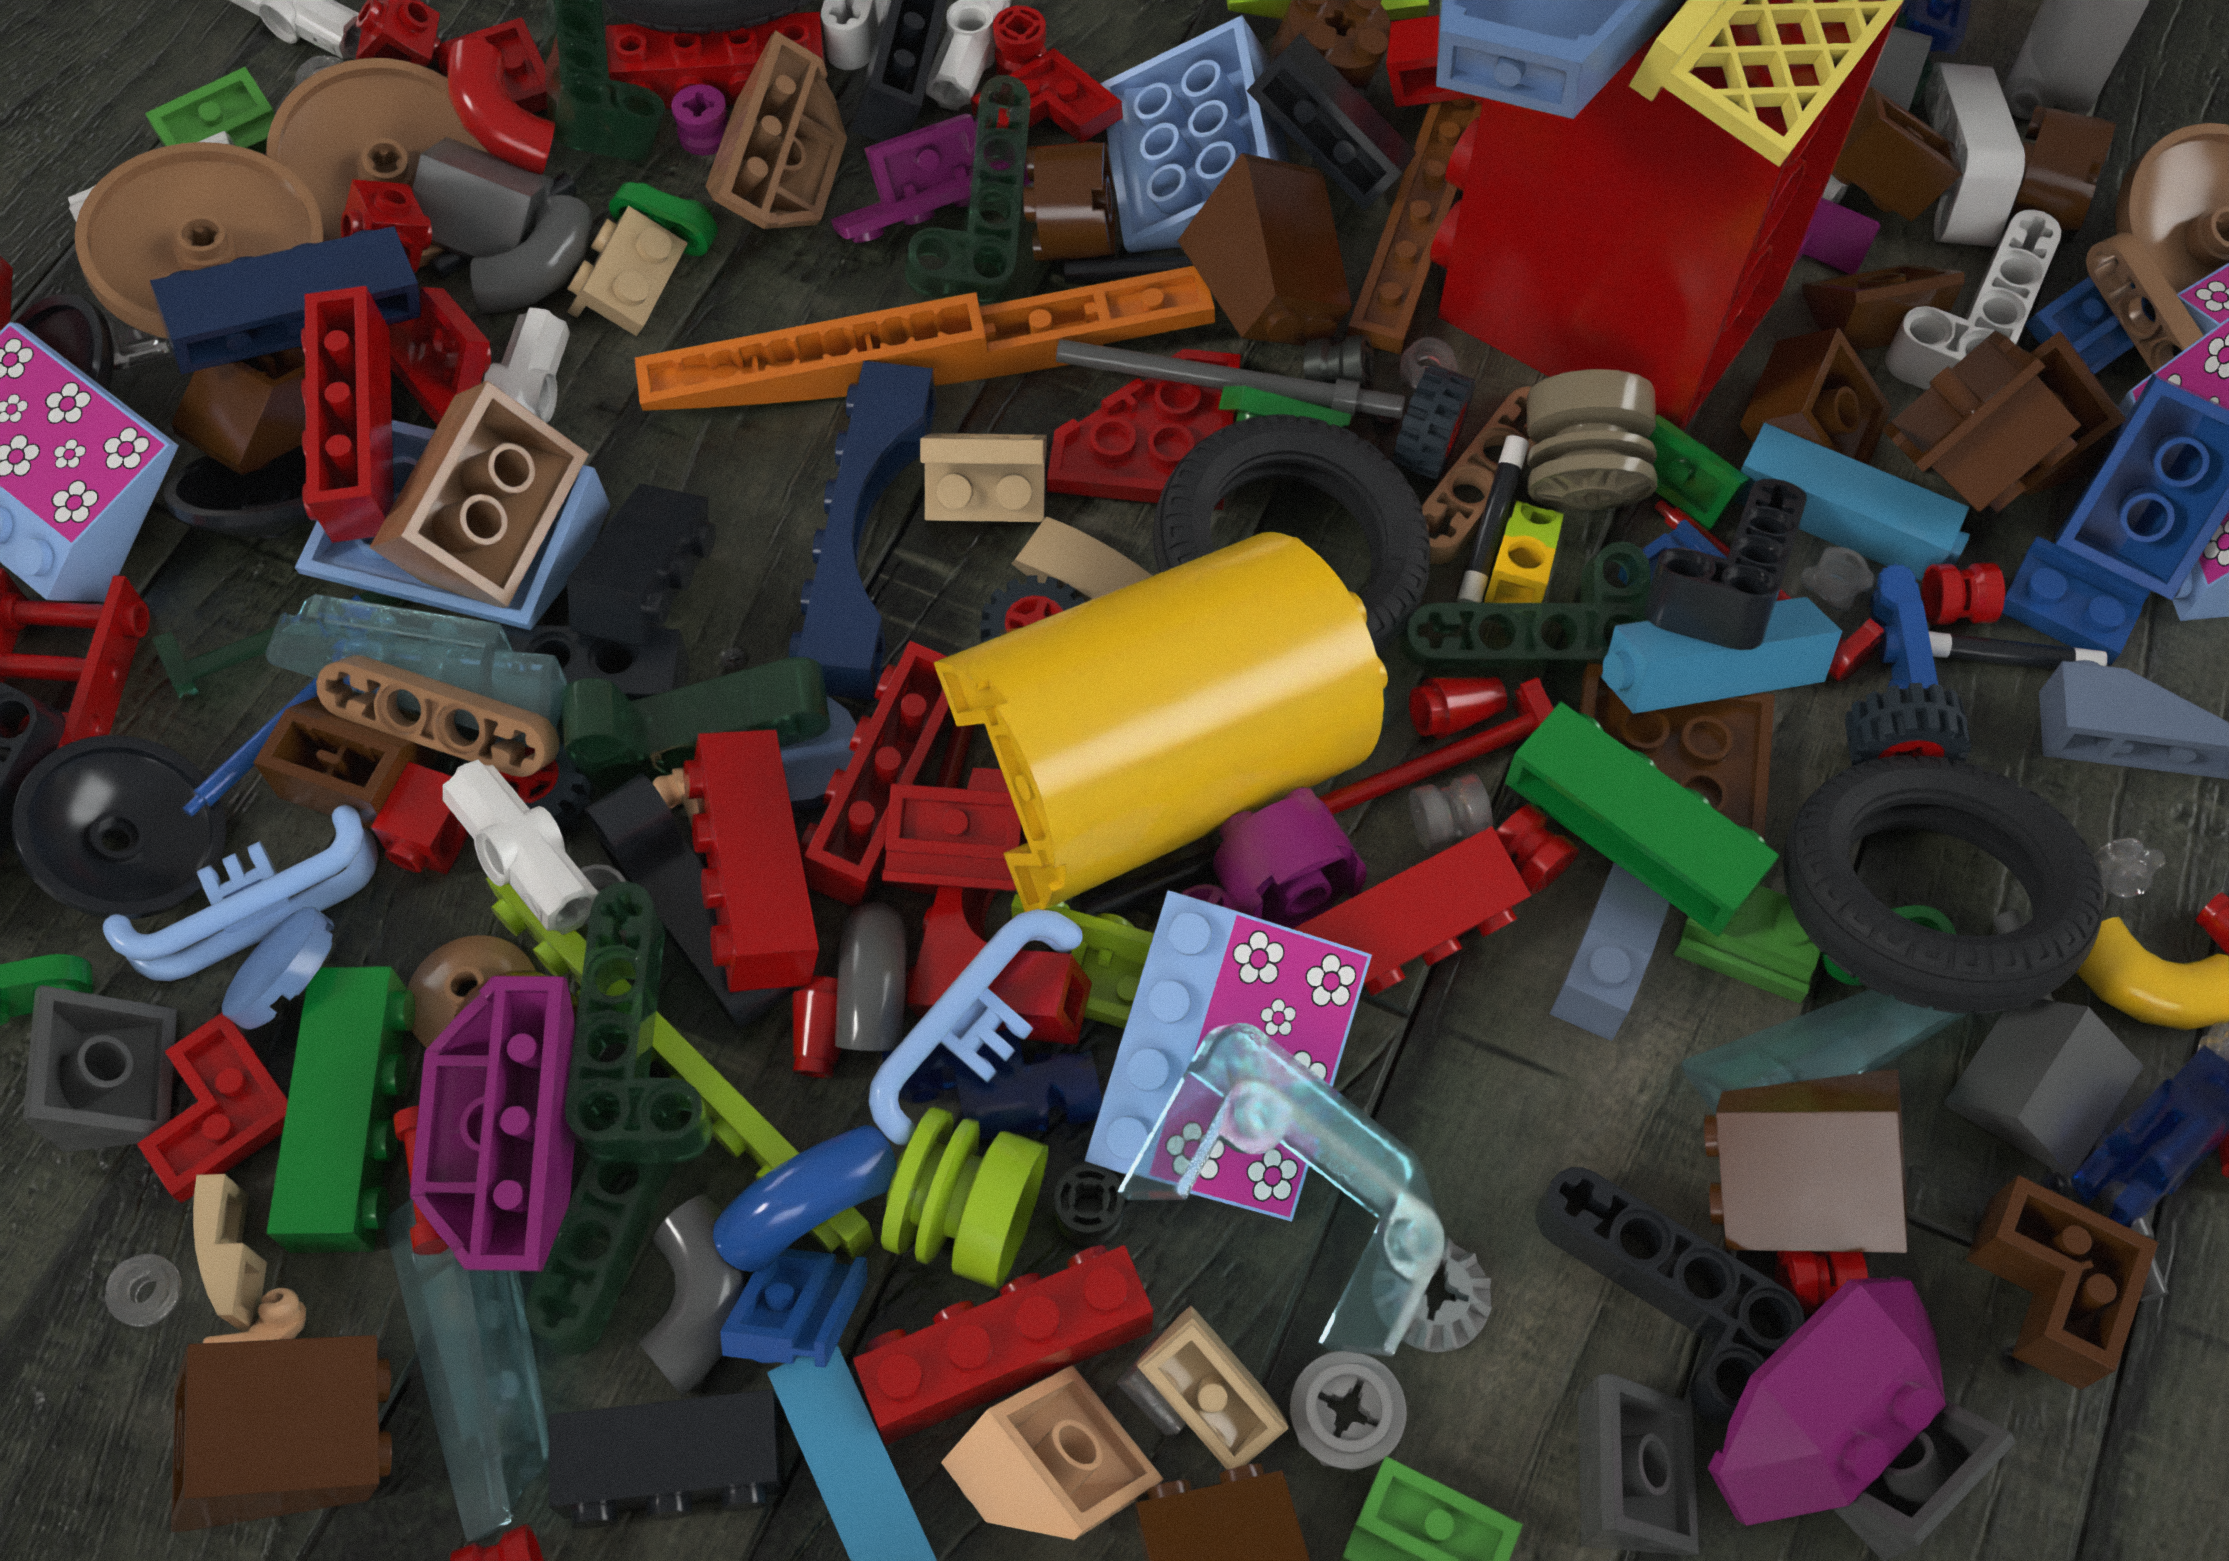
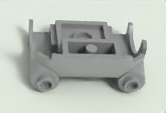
M2043 0L2002 88L2010 113L2017 118L2031 120L2036 105L2053 109L2058 108L2086 115L2087 112L2089 113L2150 0Z

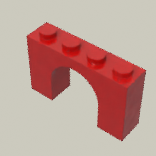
M972 769L967 789L1009 792L1001 769ZM1023 832V844L1028 842ZM938 887L934 904L927 909L923 919L924 939L917 963L911 967L906 978L905 1003L920 1020L987 944L984 930L985 919L989 905L997 893L996 890ZM1019 950L987 988L1033 1028L1025 1040L1077 1045L1092 982L1072 954ZM1003 1022L995 1030L1002 1038L1022 1039L1010 1032Z

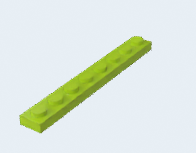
M489 877L486 878L498 899L491 906V909L506 928L516 937L526 930L539 943L533 949V952L554 976L563 977L568 972L582 986L576 992V995L592 1015L601 1023L611 1016L625 1030L619 1038L630 1053L645 1067L655 1060L670 1075L664 1081V1084L671 1094L689 1112H692L700 1105L716 1121L709 1127V1130L719 1143L735 1158H738L745 1151L762 1168L755 1174L757 1179H760L778 1165L800 1154L576 930L561 935L556 930L547 931L509 883L500 887L495 885ZM854 1207L842 1211L809 1231L812 1237L829 1253H832L840 1246L853 1260H855L856 1256L860 1257L875 1242L869 1222Z

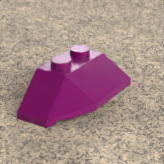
M492 976L479 990L481 994L466 1006L425 1050L410 1197L435 1231L454 1252L453 1255L464 1270L542 1272L570 1204L582 1063L568 980L565 977Z
M1901 1276L1890 1277V1279H1849L1750 1376L1729 1421L1724 1448L1716 1450L1708 1467L1736 1520L1748 1526L1849 1506L1946 1406L1937 1333L1912 1281Z

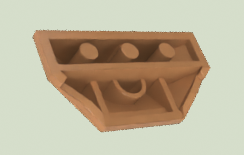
M776 30L768 40L733 106L705 186L713 201L763 229L817 225L821 221L847 141L836 100L825 80L828 74L823 59Z

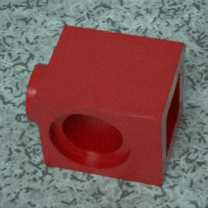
M412 762L407 763L371 826L386 849L385 856L392 863L416 873L421 872L423 867L445 875L448 874L469 836L468 831L443 801V784L453 776Z

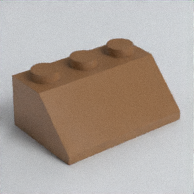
M483 382L454 396L369 548L423 583L499 608H506L514 597L589 453L491 382Z

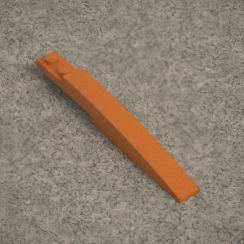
M1194 266L980 307L977 293L974 292L635 357L639 401L642 410L649 411L742 406L846 397L850 383H859L863 361L933 368L935 386L1007 376L1070 365L1056 362L1060 339L1103 346V344L1211 324L1215 323V307L1210 289Z

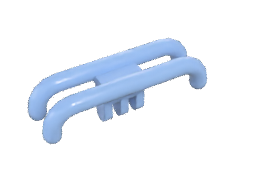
M346 804L334 809L332 814L333 825L336 829L335 840L323 852L277 873L265 847L259 841L247 847L249 857L256 867L246 872L236 853L222 859L231 879L221 884L218 873L211 865L197 871L211 906L151 934L136 932L127 917L114 914L105 919L103 923L104 935L116 952L126 956L128 962L137 973L153 981L171 982L188 977L262 941L289 915L303 907H315L321 912L360 891L368 884L376 872L379 854L375 838L369 830L362 827L360 815L354 807Z
M1042 909L1031 910L1015 916L998 930L884 1061L871 1082L868 1102L873 1121L889 1140L897 1145H904L910 1142L916 1129L912 1120L900 1108L898 1101L899 1091L939 1043L943 1044L988 1083L995 1075L996 1070L989 1061L976 1053L982 1045L985 1044L1000 1058L1007 1061L1015 1050L995 1030L1003 1022L1010 1032L1023 1040L1031 1033L1033 1028L987 987L1027 942L1034 940L1042 941L1059 953H1067L1077 948L1082 942L1083 934L1075 922L1056 911Z

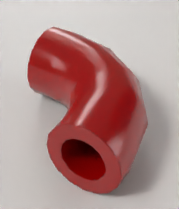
M473 38L461 39L453 43L447 59L448 97L463 128L491 155L524 170L542 175L551 148L555 122L538 117L520 108L509 97L503 86L505 58L495 46L483 40Z

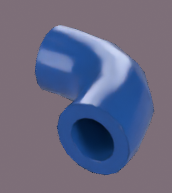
M863 1125L814 1145L778 1165L749 1185L719 1215L713 1229V1240L716 1250L725 1262L736 1269L749 1272L764 1269L794 1241L819 1224L844 1210L888 1192L891 1178L897 1169L895 1155L890 1143L877 1128Z

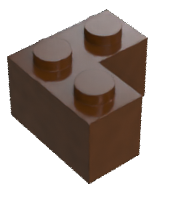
M2018 1175L1988 1200L1966 1260L2033 1293L2011 1356L2082 1390L2116 1371L2159 1242Z

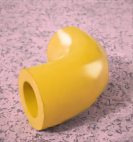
M2113 917L2101 922L2096 942L2076 973L2102 1001L2142 1023L2185 1031L2229 1022V956L2215 954L2201 961L2184 964L2166 961L2145 950L2131 935L2120 917Z

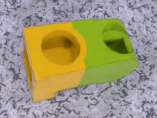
M1516 501L1512 518H1509L1482 608L1531 622L1536 621L1548 585L1564 513Z

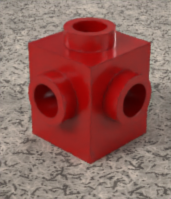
M367 0L356 22L357 27L361 28L362 31L355 60L390 58L427 67L435 58V49L441 44L440 38L436 37L440 13L420 0Z
M352 179L346 207L341 217L342 238L351 236L361 230H378L395 226L413 272L417 273L422 252L427 250L431 244L432 226L429 217L423 214L409 184Z

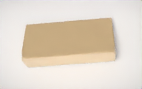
M1192 1306L1188 1307L1176 1318L1137 1362V1367L1227 1470L1248 1464L1289 1429L1283 1410Z

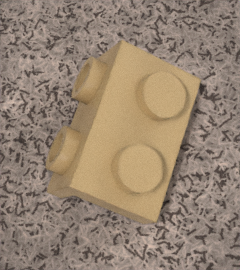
M630 206L627 207L617 224L607 218L591 245L592 249L599 252L598 257L593 265L584 260L567 288L576 294L567 313L578 318L585 306L637 336L648 320L688 243Z

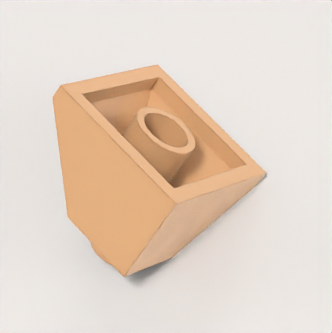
M1073 1365L988 1408L941 1462L958 1484L964 1496L974 1505L987 1523L1072 1540L1082 1536L1147 1494L1149 1488L1159 1485L1164 1480Z

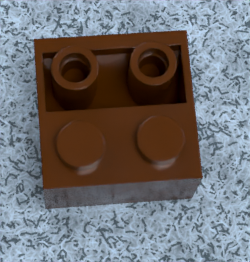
M1874 87L1867 88L1832 172V175L1842 184L1850 185L1853 182L1865 190L1871 201L1882 211L1890 213L1894 210L1911 222L1963 175L1954 143Z
M294 347L194 371L171 423L174 433L241 476L267 467L273 459L302 445V432L306 430V407L301 390L302 379L305 378V355L303 350L299 347Z
M352 693L353 698L359 696L357 694ZM316 696L285 709L253 763L278 798L332 816L334 809L345 804L350 805L358 811L362 827L373 831L371 826L407 763L412 762L431 769L441 751L340 718L330 713L321 703L319 696ZM399 709L400 713L410 721L417 722L420 718L419 715Z

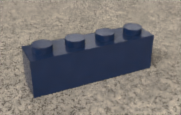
M395 226L378 230H361L343 238L316 244L303 243L289 250L257 257H240L230 263L194 271L181 270L167 277L150 280L159 316L181 374L302 346L301 330L305 328L304 294L367 286L387 325L421 318L418 282Z

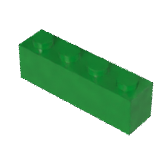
M1562 702L1554 708L1516 751L1505 780V784L1717 937L1722 934L1762 884L1780 856L1767 846L1764 839L1758 833L1733 823L1712 808L1710 802L1701 793L1691 788L1682 787L1659 771L1648 756L1637 750H1629L1605 733L1601 725L1594 718L1584 713H1577Z
M391 966L320 967L306 986L267 1227V1235L289 1253L374 1252L377 1229H383L387 1223L389 1196L386 1187L383 1186L386 1161H392L395 1158L398 1147V1139L396 1138L392 1116L395 1095L403 1094L407 1081V1064L401 1051L404 1031H410L413 1028L416 1014L413 992L407 990Z

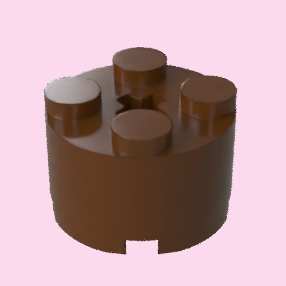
M1291 0L1271 46V64L1301 33L1352 87H1360L1366 90L1388 50L1391 23L1385 9L1381 5L1382 0Z
M2036 105L2025 139L2036 142L2035 144L2023 142L2025 166L2021 180L2022 185L2019 187L2008 218L2012 219L2023 210L2034 209L2051 215L2059 223L2061 230L2079 232L2091 203L2101 167L2104 165L2116 123L2105 121L2102 118Z
M1085 142L1027 147V174L1029 181H1034V187H1024L1023 199L1026 221L1037 222L1038 227L1033 228L1032 232L1035 261L1103 257V255L1114 254L1116 249V208H1112L1111 190H1114V180L1107 143Z

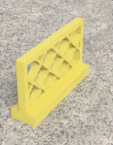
M1687 0L1657 37L1629 87L1651 102L1662 88H1665L1780 167L1904 0L1876 2L1837 0L1838 2L1814 3L1813 0H1793V3L1769 4L1768 0H1748L1749 4H1745L1747 0ZM1845 22L1851 43L1827 44L1821 23ZM1800 23L1806 44L1782 45L1775 24ZM1755 24L1761 45L1736 46L1730 25ZM1813 64L1820 86H1795L1788 65ZM1768 65L1774 87L1749 88L1742 66ZM1722 66L1729 89H1713L1690 72L1694 67ZM1801 106H1807V107L1804 109V111H1802ZM1755 107H1781L1788 129L1786 135L1783 137L1758 120Z

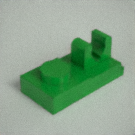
M1224 386L1218 408L1222 411L1237 414L1236 422L1257 416L1265 417V415L1285 414L1295 415V417L1316 418L1326 421L1329 425L1335 424L1343 428V426H1349L1352 416L1348 413L1247 386Z
M1659 414L1656 415V428L1646 438L1652 441L1656 448L1657 459L1653 463L1657 472V488L1655 491L1676 507L1681 508L1710 531L1719 526L1750 478L1706 446L1699 444Z

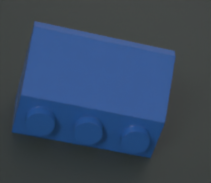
M2153 373L2056 533V545L2173 600L2229 511V409Z

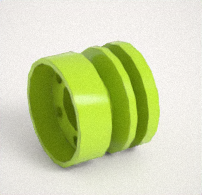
M938 1107L929 1108L920 1120L910 1142L902 1151L896 1165L897 1169L891 1178L887 1193V1207L882 1225L881 1243L883 1249L901 1255L908 1250L916 1238L914 1252L916 1260L928 1264L937 1256L947 1238L955 1239L952 1254L953 1274L998 1289L1009 1275L1030 1225L1045 1175L1048 1145L1008 1131H1002L994 1139L984 1157L977 1155L980 1135L978 1121L970 1118L963 1119L952 1135L954 1123L952 1112Z

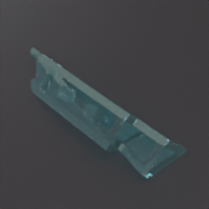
M316 594L304 600L298 615H290L286 612L280 615L266 649V657L270 664L316 679L319 672L330 663L351 655L366 656L537 713L548 719L555 729L569 691V685L556 656L514 652L499 623ZM350 675L343 677V683L352 687L350 685ZM352 687L354 691L365 693V691ZM377 688V689H375V690H373V691H370V692H371V693H374V694H377V691L379 690V688ZM400 689L397 695V705L421 712L418 699L411 692ZM457 709L454 723L479 731V724L472 713L464 709ZM525 733L512 738V740L528 746L525 740Z
M1870 989L1689 1057L1682 1062L1681 1066L1686 1076L1716 1115L1722 1091L1872 1072L1969 1015L1971 1012L1963 1014L1935 1011L1931 1006L1925 1009L1895 1000L1896 996L1892 994L1888 997Z
M411 1199L388 1216L385 1231L465 1538L468 1541L481 1540L510 1523L514 1517V1514L510 1511L529 1481L541 1473L549 1460V1433L519 1271L464 1270L453 1255L454 1252L450 1247L441 1254H415L412 1250L410 1229L416 1224L414 1205Z

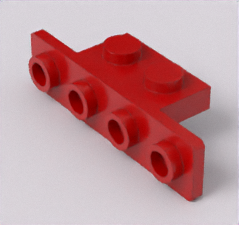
M421 287L419 296L421 318L387 325L390 338V367L438 426L455 395L481 384L483 373L488 371L491 364L490 341L444 288Z

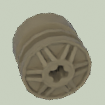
M1588 369L1565 372L1545 378L1532 386L1527 395V433L1531 440L1537 444L1531 447L1527 455V464L1532 470L1528 477V493L1531 498L1548 507L1592 511L1618 508L1638 503L1652 496L1657 488V472L1653 466L1657 455L1653 442L1646 439L1656 428L1655 389L1651 381L1638 374L1620 370Z

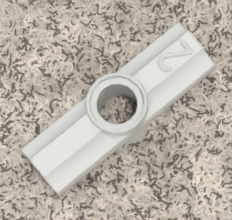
M229 0L260 16L265 25L285 42L292 44L303 38L342 59L350 57L355 60L362 31L356 25L359 13L334 0Z
M958 0L947 10V31L930 69L926 86V94L935 99L941 108L958 111L964 104L971 103L970 98L975 93L983 71L989 68L995 61L994 19L999 12L1010 7L1012 0Z
M529 307L527 313L518 315L501 364L492 363L485 373L483 381L491 382L546 423L551 420L557 402L556 373L570 335L566 321L557 318L549 310Z
M478 759L458 767L453 777L443 784V801L474 839L478 859L489 879L500 887L509 883L547 931L556 930L561 935H564L582 927L588 916L598 909L599 892L566 854L562 834L552 815L540 806L529 809L494 765L486 766Z

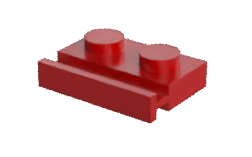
M891 784L885 843L886 861L882 880L892 883L1017 892L1003 854L1023 844L1024 831L1010 792Z

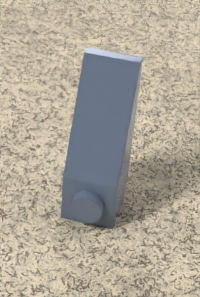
M2090 660L2062 661L2039 691L2043 756L2229 779V722L2126 668L2101 666L2097 662Z
M1613 863L1550 1011V1015L1610 1041L1615 1037L1631 1008L1670 902L1616 863Z

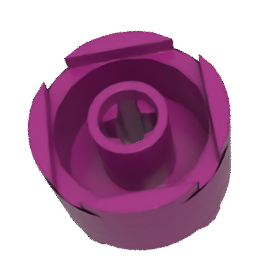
M1309 788L1295 789L1288 793L1281 801L1269 805L1255 814L1250 811L1237 813L1230 817L1220 828L1219 833L1224 841L1215 854L1213 870L1238 912L1293 929L1332 909V904L1346 891L1351 898L1355 897L1365 883L1367 869L1364 862L1326 804L1318 799Z

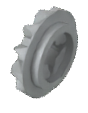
M1419 1237L1411 1244L1395 1250L1384 1266L1378 1284L1380 1310L1390 1329L1407 1344L1428 1352L1452 1351L1471 1342L1484 1327L1492 1309L1491 1278L1485 1275L1478 1264L1475 1253L1466 1252L1454 1245L1450 1238L1425 1240ZM1440 1268L1444 1270L1442 1277L1445 1278V1290L1455 1294L1456 1301L1444 1300L1439 1310H1436L1432 1320L1427 1319L1429 1307L1426 1306L1427 1295L1417 1291L1416 1283L1428 1285L1432 1276L1436 1275Z
M1336 1351L1325 1354L1311 1362L1299 1375L1294 1385L1289 1417L1300 1446L1306 1448L1323 1466H1333L1347 1469L1351 1472L1381 1463L1384 1457L1388 1456L1399 1443L1405 1429L1407 1416L1405 1397L1396 1377L1380 1361L1355 1351ZM1355 1384H1358L1362 1387L1358 1398L1361 1399L1358 1404V1411L1367 1417L1368 1422L1377 1427L1367 1422L1365 1425L1359 1422H1352L1347 1431L1343 1430L1340 1438H1337L1333 1435L1336 1429L1334 1425L1336 1412L1327 1407L1328 1403L1318 1397L1326 1401L1332 1399L1342 1402L1347 1393L1351 1394Z

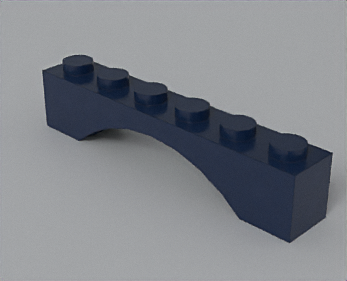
M863 361L859 383H850L848 387L846 415L847 418H850L848 431L840 430L837 435L835 462L840 467L837 479L829 478L825 488L824 512L828 514L826 529L817 528L813 541L812 556L813 563L817 564L814 579H805L802 588L801 613L806 615L802 631L793 632L789 646V665L791 668H797L802 691L876 701L874 695L881 677L886 653V642L881 615L866 594L858 573L860 542L869 515L883 491L907 465L920 456V438L931 433L937 405L933 368Z

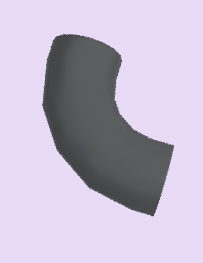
M569 195L548 197L539 203L536 209V223L533 233L524 243L508 252L477 257L471 260L472 290L477 308L482 315L501 314L535 305L564 287L585 260L592 236V211L586 203Z
M877 901L862 903L851 910L844 920L840 936L835 1032V1045L837 1047L851 1050L886 1051L895 1050L904 1040L907 932L905 922L899 912L888 904Z
M707 1194L698 1195L676 1208L660 1224L653 1236V1242L667 1258L674 1272L675 1294L668 1312L653 1329L638 1340L641 1347L682 1398L704 1379L722 1357L720 1331L746 1287L745 1271L736 1269L725 1262L716 1250L713 1240V1229L722 1210Z

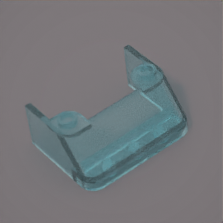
M1237 1023L1214 1028L1205 1036L1117 1192L1127 1200H1186L1218 1140L1222 1141L1232 1150L1242 1154L1265 1153L1280 1142L1380 1220L1318 1342L1328 1350L1394 1356L1444 1251L1443 1227L1419 1158L1410 1148L1257 1027L1246 1023Z

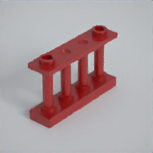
M0 568V682L4 683L8 678L78 682L69 712H61L66 722L64 733L57 749L81 739L110 734L139 638L144 637L149 628L150 615L148 606L141 599L126 576L116 575L112 577L104 605L28 600L7 572ZM26 625L96 629L86 658L12 653L19 631ZM29 715L24 717L19 723L17 734H22L27 728L30 720Z

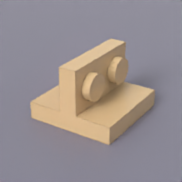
M929 433L920 438V463H925V520L1042 522L1045 519L1047 435Z

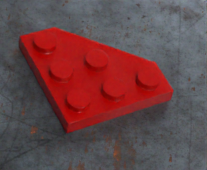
M1182 349L1171 356L1173 358L1240 368L1241 354ZM1139 377L1101 400V408L1083 420L1077 422L1073 418L1055 429L1047 474V492L1158 503L1165 483L1181 459L1207 436L1227 425L1233 424L1234 413L1218 409L1223 390L1155 378H1147L1144 381ZM1225 497L1214 509L1223 510Z

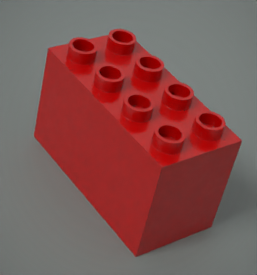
M1687 0L1673 12L1574 119L1463 93L1464 97L1482 105L1480 116L1469 124L1457 142L1446 169V182L1464 191L1463 198L1454 204L1441 223L1430 250V260L1447 269L1437 317L1548 377L1565 372L1588 369L1620 370L1638 374L1651 381L1655 389V414H1659L1684 432L1780 298L1903 2L1780 167L1665 88H1662L1651 102L1629 87L1653 43ZM1768 0L1769 4L1793 3V0ZM1813 0L1814 3L1838 2L1837 0ZM1858 0V1H1859V2H1876V1H1886V0ZM1845 22L1821 23L1827 44L1851 43ZM1800 23L1775 24L1782 45L1806 44ZM1755 24L1730 25L1736 46L1761 45ZM1813 64L1788 65L1795 86H1820ZM1768 65L1742 66L1749 88L1774 87ZM1722 66L1694 67L1690 72L1713 89H1729ZM1801 106L1802 111H1804V109H1805L1807 106ZM1755 107L1758 120L1783 137L1786 135L1788 129L1781 107Z

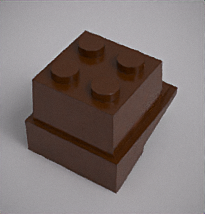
M1995 330L1953 368L1947 366L1929 382L1931 387L1884 427L1882 431L1919 470L1924 472L1931 467L1977 513H1980L1988 505L1998 513L2027 488L2020 478L2038 464L2047 472L2078 445L2070 436L2081 425L2037 376L2046 366L2036 356L2015 345L2007 336Z

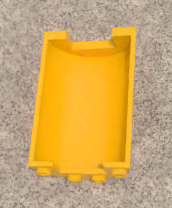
M1276 532L1260 533L933 662L956 726L985 724L1028 842L1003 853L1025 912L1051 908L1219 830L1230 817L1244 811L1256 813L1269 805L1281 801L1288 793L1295 789L1313 787L1364 762L1373 752L1378 742L1383 722V689L1387 686L1388 676L1383 662L1376 655L1373 641L1366 626L1367 613L1365 606L1357 594L1347 590L1333 569L1299 538Z

